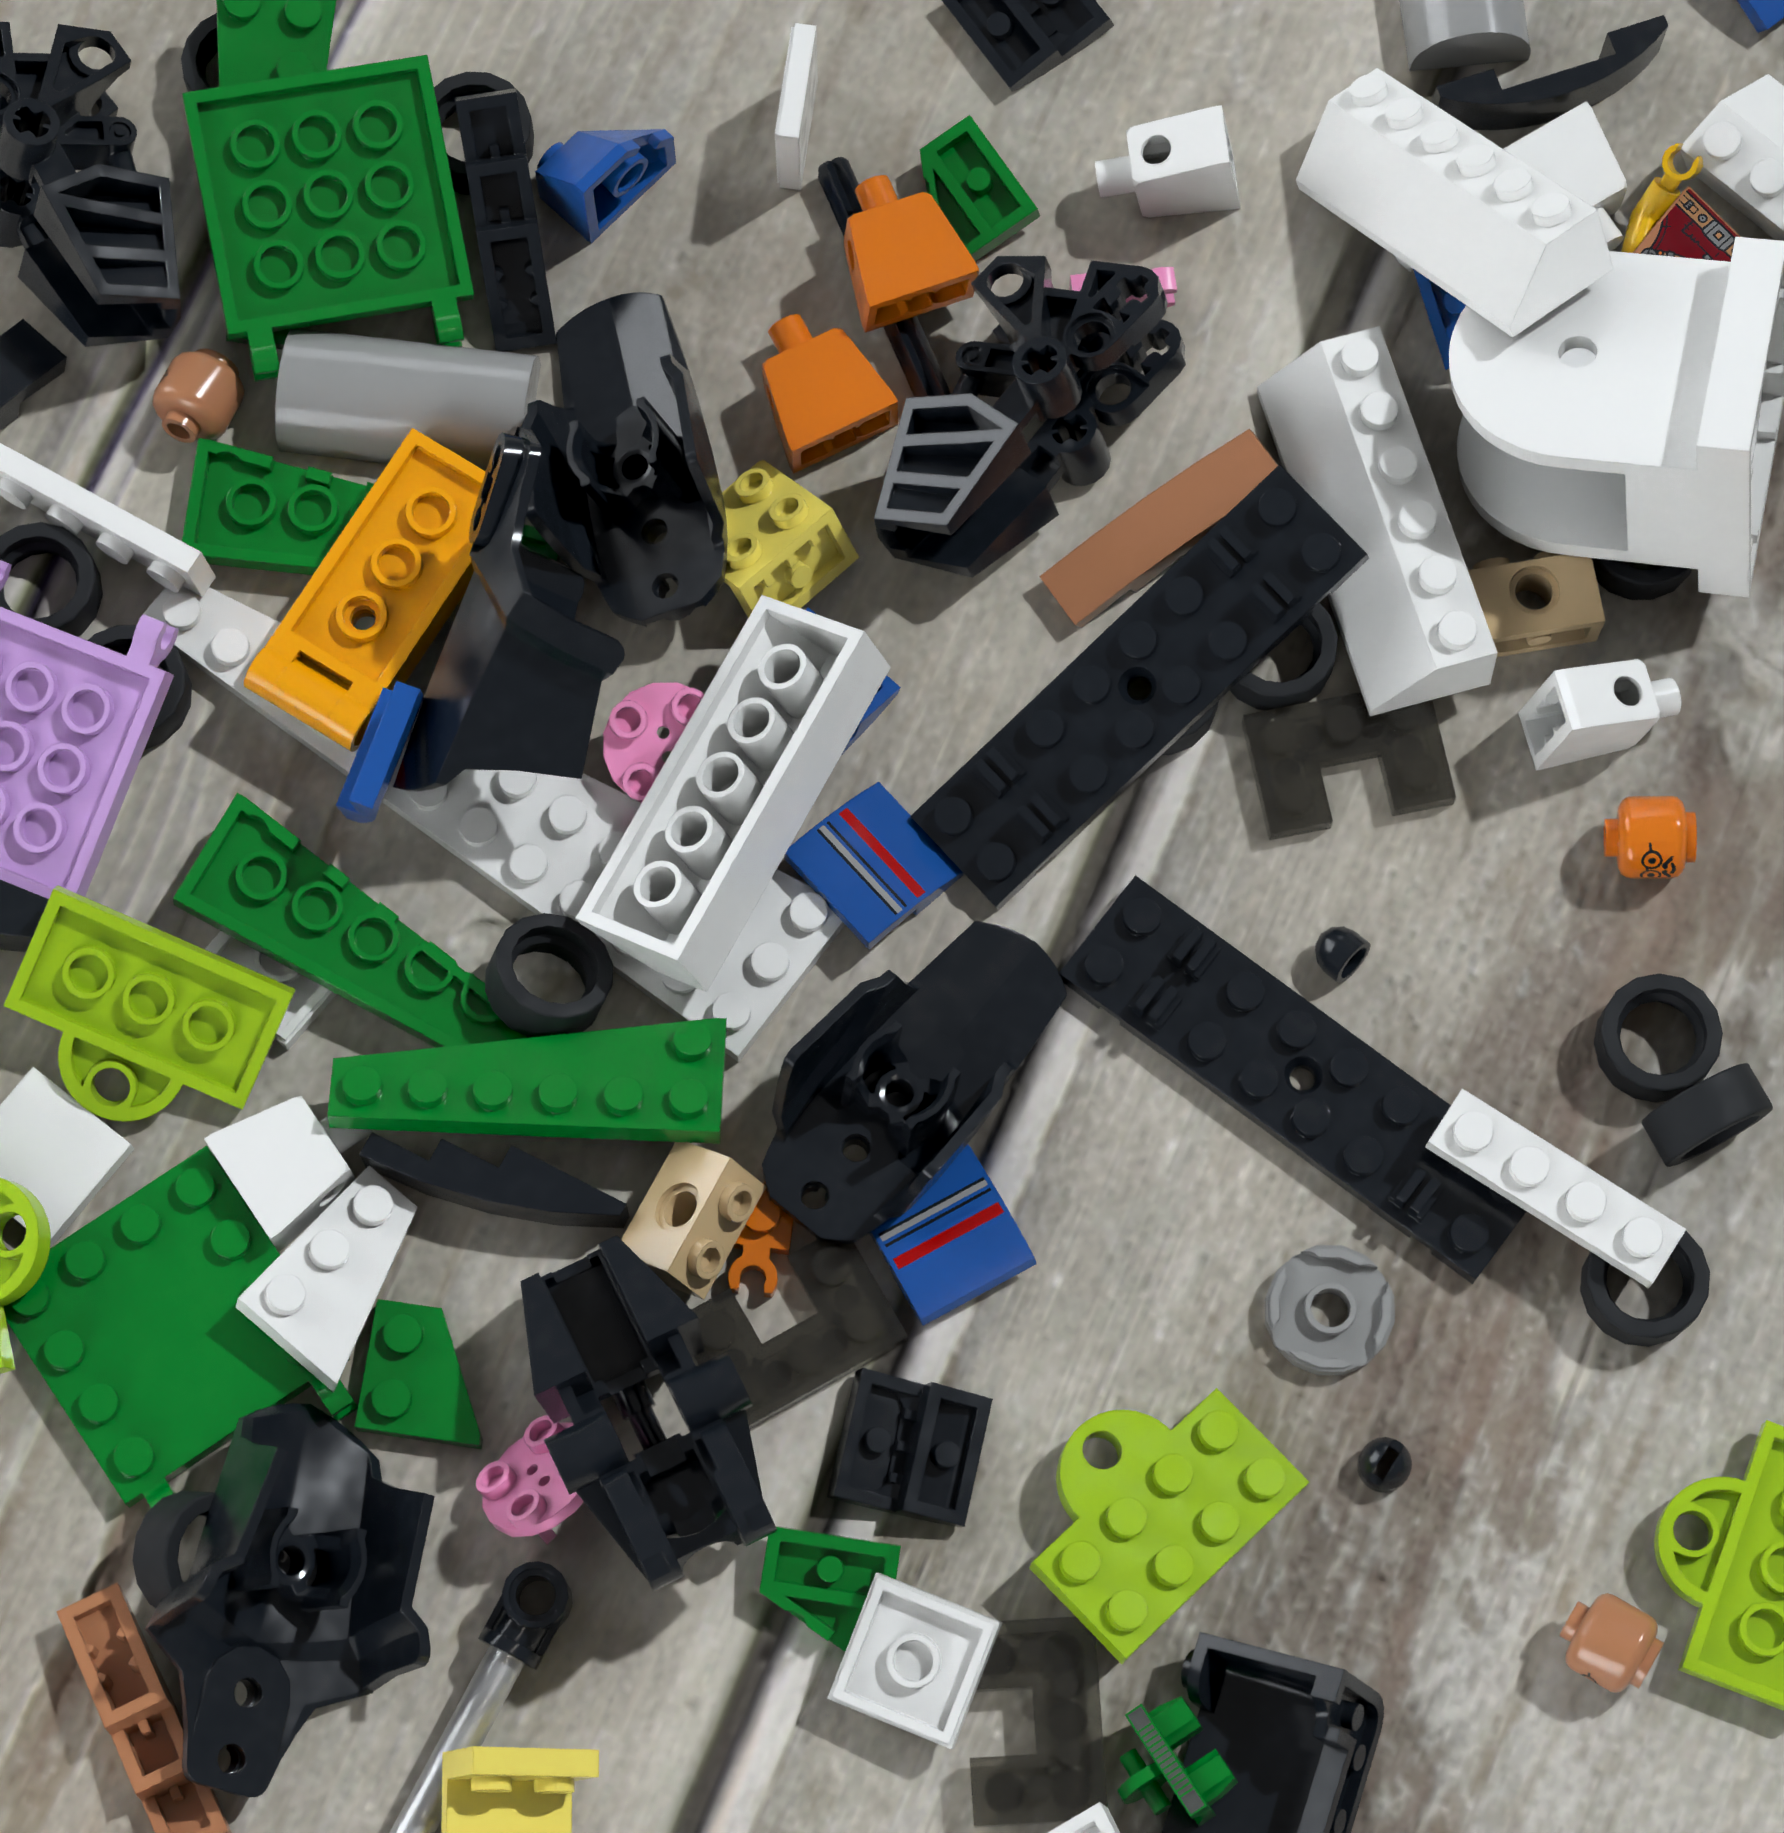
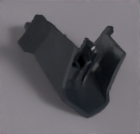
M517 427L515 435L502 432L493 447L469 529V541L473 544L469 555L474 572L429 682L393 785L394 788L414 792L431 790L446 785L465 769L523 771L582 779L601 682L614 674L624 660L625 651L619 640L575 620L578 602L584 592L585 583L583 577L576 574L568 565L539 554L520 543L541 457V444L532 430Z
M290 1403L274 1405L253 1411L239 1418L188 1580L160 1600L145 1628L146 1632L179 1672L183 1712L182 1768L184 1776L194 1784L242 1797H258L265 1792L293 1739L316 1708L373 1694L375 1690L396 1676L426 1666L430 1658L431 1646L428 1627L413 1609L412 1603L435 1496L399 1489L382 1481L378 1458L345 1426L312 1404ZM238 1682L243 1683L247 1690V1698L241 1706L237 1703L234 1696L235 1687ZM227 1745L226 1750L229 1752L231 1760L228 1769L223 1772L218 1764V1755L220 1750Z

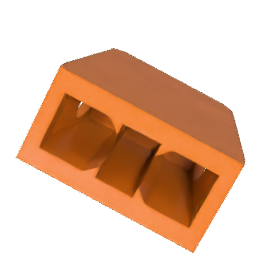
M878 175L866 179L855 188V194L863 211L853 214L847 219L844 250L861 324L865 333L974 296V289L971 283L979 275V268L931 194L920 192L898 200L890 179L886 175Z
M799 314L786 316L770 327L768 334L779 354L768 358L762 363L763 385L789 467L793 474L898 425V400L843 329L833 328L816 337H812Z

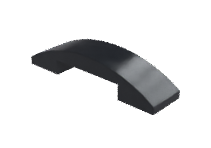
M1662 15L1608 32L1598 60L1503 90L1494 69L1436 86L1432 103L1473 130L1518 129L1551 122L1586 101L1590 106H1593L1631 82L1659 53L1668 23L1665 16Z

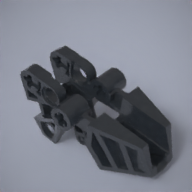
M0 22V247L13 248L24 246L25 251L18 278L85 347L168 338L181 319L169 178L136 171L132 151L137 137V129L130 120L124 117H116L119 108L106 93V90L112 83L130 69L131 59L111 31L58 24L50 54L13 53L10 22ZM97 47L106 51L113 62L100 70L92 69L80 60L78 53L84 48ZM96 103L100 110L99 113L89 116L92 107Z
M997 256L971 284L974 291L999 323L993 330V333L1000 344L970 341L958 349L955 359L961 375L951 395L910 397L905 400L874 516L877 536L894 558L973 578L1059 515L1049 492L1060 477L1071 485L1086 486L1095 483L1105 475L1110 467L1111 456L1098 424L1101 422L1108 426H1121L1133 421L1181 373L1186 365L1185 345L1179 329L1173 323L1162 319L1166 313L1168 303L1159 277L1151 269L1143 266L1091 260L1081 290L1074 291L1053 287L1051 268L1046 256ZM1017 274L1023 277L1021 287L1012 295L998 297L991 291L992 285L1001 276ZM1131 295L1136 298L1147 295V298L1142 302L1132 299L1126 303V299ZM1167 346L1168 351L1163 355L1153 352L1147 356L1146 352L1152 347L1161 351ZM1125 384L1131 387L1127 398L1120 403L1106 405L1100 402L1101 394L1112 385ZM978 395L997 397L999 399L993 406H990L979 399ZM1033 417L1040 422L1047 419L1027 443L1022 431Z
M617 1235L599 1243V1249L588 1254L587 1257L553 1273L550 1272L540 1277L539 1273H536L520 1281L534 1396L554 1424L569 1416L573 1423V1426L544 1439V1442L569 1495L577 1492L647 1579L653 1591L684 1577L683 1566L687 1560L696 1552L709 1545L729 1541L734 1542L737 1546L742 1543L744 1546H748L777 1532V1528L762 1496L746 1409L752 1407V1403L735 1365L727 1352L698 1366L695 1365L692 1357L704 1352L699 1317ZM659 1373L661 1374L688 1428V1434L681 1436L680 1433H677L668 1438L666 1437L653 1410L656 1403L645 1379ZM611 1396L623 1420L629 1419L643 1449L633 1454L634 1460L630 1462L606 1411L600 1401Z

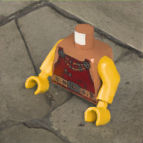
M1677 143L1670 146L1662 157V167L1665 174L1663 177H1655L1630 214L1621 252L1731 262L1735 237L1741 236L1690 186L1682 191L1681 194L1677 188L1682 180L1693 179L1701 172L1703 167L1702 157L1697 156L1690 170L1681 174L1674 168L1673 159L1681 150L1683 144Z

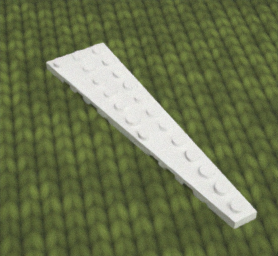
M183 586L178 592L164 588L143 614L179 629L174 643L179 654L345 776H348L358 749L354 752L349 751L244 687V679L251 663L265 647L280 625V622L210 587L203 597ZM414 722L382 803L536 915L548 913L568 916L577 921L575 919L639 809L641 802L631 799L628 795L584 773L582 779L523 771L465 769L446 785L431 790L414 792L394 788L393 785L413 731ZM776 870L708 992L656 972L597 934L596 936L607 948L613 962V971L681 1021L727 1018L726 1054L740 1062L844 928L845 924L829 908L824 898L817 894L809 885Z

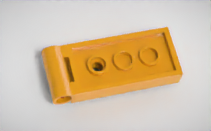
M412 428L276 631L251 663L244 679V687L349 751L354 752L357 750L383 687L393 691L396 681L402 683L407 681L467 590L474 572L469 555L473 545L469 541V529L486 471ZM363 617L375 619L374 624L366 630L355 628L357 621Z

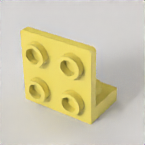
M765 460L758 461L722 492L728 536L724 582L730 586L748 618L761 595L801 609L859 558L833 508Z
M472 1746L442 1752L441 1833H572V1793L575 1792V1781L599 1777V1750Z

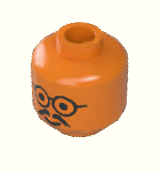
M1674 796L1626 797L1618 806L1617 817L1604 819V856L1617 857L1618 869L1626 878H1676L1683 872L1685 863H1695L1696 814L1695 812H1686L1683 802Z

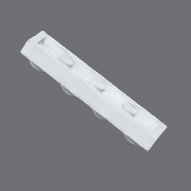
M0 443V495L4 499L21 509H26L30 503L46 512L45 517L50 523L64 527L75 536L80 531L97 539L95 544L101 551L122 564H127L131 558L148 567L146 572L152 579L173 592H178L183 586L201 597L204 596L216 576L202 552Z
M1461 1089L1425 1148L1647 1288L1653 1284L1686 1231L1681 1225L1464 1089Z

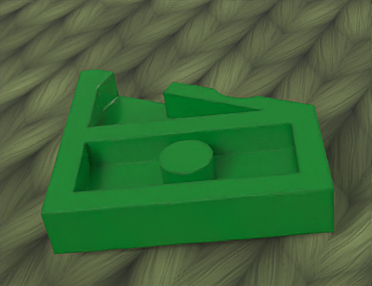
M970 115L920 149L926 191L932 195L975 262L1040 217L1036 205Z
M377 1299L354 1426L358 1432L482 1449L483 1438L477 1424L442 1308Z
M776 1526L777 1532L769 1535L767 1539L759 1592L783 1610L790 1612L804 1622L807 1627L822 1638L830 1641L845 1652L875 1574L881 1573L896 1579L901 1545Z

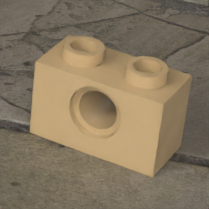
M1542 551L1536 554L1533 560L1510 563L1508 558L1495 557L1480 561L1473 566V569L1468 570L1498 652L1497 657L1597 641L1606 620L1592 558ZM1521 591L1535 592L1544 600L1545 607L1536 610L1528 609L1519 603L1515 594Z
M675 1142L621 1240L667 1286L704 1300L766 1186L731 1157L688 1142Z

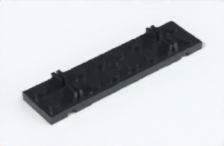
M1279 464L922 804L911 817L988 900L1000 910L1036 876L1035 872L1052 856L1056 857L1110 803L1270 651L1296 629L1313 612L1312 609L1330 592L1336 591L1369 559L1368 554ZM1138 677L1147 678L1152 685L1150 695L1143 700L1132 699L1128 693L1130 682Z
M1136 875L1059 972L1065 985L1099 1009L1101 1007L1120 1021L1122 1027L1153 1050L1166 1057L1363 1202L1369 1209L1410 1238L1412 1236L1432 1251L1431 1254L1471 1284L1476 1281L1527 1212L1425 1148L1451 1107L1449 1103ZM1296 1069H1306L1313 1075L1314 1085L1308 1090H1298L1292 1086L1290 1074Z

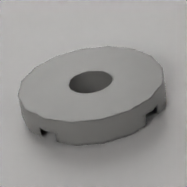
M1316 1245L1301 1251L1300 1254L1293 1256L1276 1271L1265 1297V1326L1274 1347L1293 1366L1315 1375L1342 1376L1365 1367L1384 1348L1395 1322L1394 1294L1388 1281L1386 1283L1383 1274L1366 1255L1345 1246ZM1322 1294L1339 1296L1345 1302L1348 1309L1346 1321L1335 1327H1327L1320 1324L1312 1314V1301Z

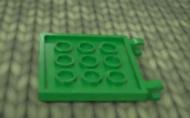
M428 55L182 93L228 340L247 337L255 382L278 378L279 360L273 332L431 307L436 344L462 347L464 334L457 302L473 300L474 290Z
M207 1145L50 1248L45 1268L34 1286L21 1298L4 1306L6 1321L129 1508L146 1498L149 1506L152 1508L163 1497L174 1494L175 1491L169 1484V1481L232 1440L239 1418L253 1411L285 1404L311 1386H313L330 1414L338 1422L358 1409L357 1404L341 1380H339L333 1393L236 1308L237 1300L242 1293L280 1254Z

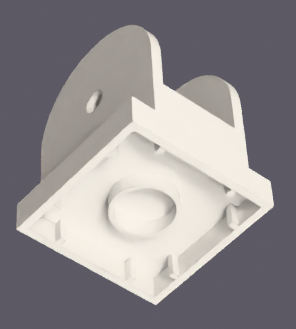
M1735 237L1731 262L1609 251L1613 270L1514 337H1511L1477 312L1465 306L1456 322L1450 341L1449 371L1453 394L1463 413L1457 437L1459 474L1465 493L1477 512L1503 535L1533 549L1560 555L1698 569V592L1749 598L1784 403V241Z

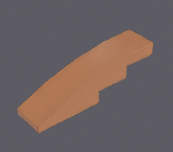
M1248 429L1141 499L1039 577L1072 622L1082 628L1131 589L1137 592L1182 555L1186 554L1265 479L1278 464L1254 432Z
M118 1582L57 1611L104 1728L113 1739L133 1790L142 1801L154 1832L232 1833L213 1788L194 1784L187 1780L183 1774V1720Z

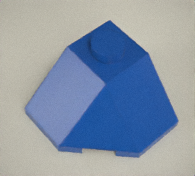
M665 129L578 131L565 144L558 142L551 146L539 160L537 170L535 171L539 198L592 244L676 164L674 137Z

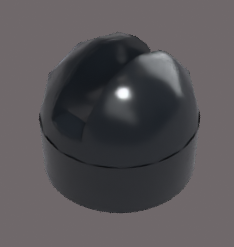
M1344 926L1331 927L1321 933L1316 942V960L1323 972L1337 983H1342L1352 976L1363 963L1369 953L1371 944L1349 928Z
M1382 1437L1372 1440L1364 1447L1358 1458L1357 1469L1362 1482L1367 1487L1377 1492L1387 1493L1397 1490L1405 1483L1412 1469V1460L1409 1451L1401 1442L1392 1438ZM1387 1448H1391L1399 1455L1390 1465L1388 1473L1383 1480L1372 1472Z

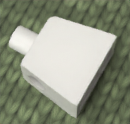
M1587 101L1504 148V150L1597 209L1608 250L1613 251L1620 245L1624 236L1610 216L1620 209L1627 190V183L1600 124Z
M1222 105L1132 126L1126 130L1129 156L1095 161L1100 197L1135 192L1142 216L1151 218L1241 208L1233 150Z
M1634 659L1555 670L1518 713L1537 771L1628 749L1636 745L1660 718L1679 714L1681 695L1674 679L1666 678L1650 681L1646 665L1641 660Z
M298 1096L218 1130L204 1138V1140L279 1252L309 1227L355 1180L351 1169L341 1153L369 1136L372 1131L365 1129L329 1128L328 1118L325 1117L318 1121L303 1097Z

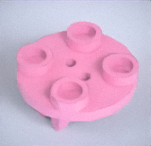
M678 682L651 683L630 692L612 709L603 732V758L613 782L631 799L643 802L665 764L662 759L663 754L673 750L703 698L704 693L700 690L690 688ZM661 727H666L669 730V736L665 739L659 738L657 735V731Z
M548 1415L535 1419L526 1428L524 1436L508 1447L498 1461L488 1464L481 1470L476 1479V1488L483 1496L482 1508L491 1524L497 1530L511 1537L538 1535L548 1545L557 1536L552 1528L575 1513L584 1501L577 1492L569 1495L544 1442V1439L573 1426L572 1422H557L554 1424Z

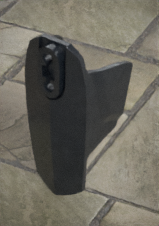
M633 292L610 297L584 309L556 332L564 408L553 406L541 400L528 403L527 415L521 427L532 430L541 444V457L526 514L528 520L576 574L595 582L615 615L629 622L647 627V624L662 619L669 621L681 620L689 616L695 608L708 605L725 580L728 536L724 500L712 447L697 393L667 305L662 295ZM667 532L662 541L654 544L660 534ZM672 578L678 585L677 591L669 598H665L666 593L670 590L669 583L665 579Z
M974 921L910 982L901 980L891 970H887L880 977L860 982L797 1042L783 1060L772 1108L777 1130L762 1163V1174L769 1201L771 1200L820 1242L833 1244H853L875 1231L891 1218L901 1217L939 1180L984 1124L1002 1098L1005 1085L1033 1048L1067 996L1059 971L1038 943L1012 929L997 924ZM850 1145H859L866 1151L867 1158L858 1162L851 1161L845 1157L843 1151ZM821 1187L824 1188L826 1191V1204L822 1208L810 1209L801 1201L806 1193L818 1192Z

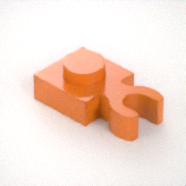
M766 1188L733 1246L736 1249H743L742 1256L737 1258L729 1269L728 1283L731 1293H739L740 1279L745 1272L756 1270L761 1272L766 1279L764 1283V1297L772 1298L777 1289L778 1277L776 1268L770 1260L771 1253L790 1254L794 1220L771 1200L769 1201Z

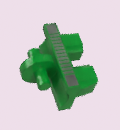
M1180 1696L1161 1704L1150 1712L1140 1704L1125 1714L1155 1762L1147 1766L1136 1748L1129 1750L1119 1758L1130 1776L1117 1790L1123 1803L1131 1804L1144 1798L1155 1816L1160 1815L1172 1806L1161 1789V1786L1168 1781L1192 1819L1194 1818L1199 1827L1215 1817L1216 1814L1212 1810L1211 1805L1225 1796L1238 1781L1216 1748L1187 1768L1181 1762L1174 1749L1204 1730L1183 1697Z

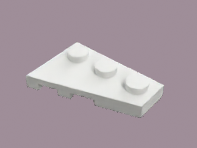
M368 1166L242 1293L237 1300L236 1308L334 1393L418 1207L372 1167Z

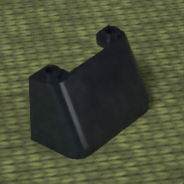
M1200 1632L1195 1649L1191 1650L1184 1660L1181 1682L1183 1687L1187 1689L1189 1700L1200 1708L1197 1719L1204 1730L1190 1739L1183 1765L1187 1768L1216 1748L1238 1783L1219 1801L1211 1805L1216 1816L1200 1827L1194 1818L1192 1819L1174 1792L1171 1800L1172 1806L1168 1810L1162 1833H1351L1382 1729L1384 1705L1380 1694L1345 1669Z

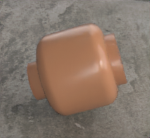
M204 348L197 351L182 352L171 361L154 391L152 404L156 414L162 420L163 429L174 439L184 443H193L198 438L216 440L226 432L242 403L245 390L239 378V371L236 365L223 354Z
M1609 1593L1598 1596L1590 1607L1578 1601L1559 1635L1570 1642L1565 1654L1567 1665L1575 1672L1614 1693L1622 1692L1629 1684L1639 1689L1664 1645V1642L1656 1638L1658 1625L1652 1616Z

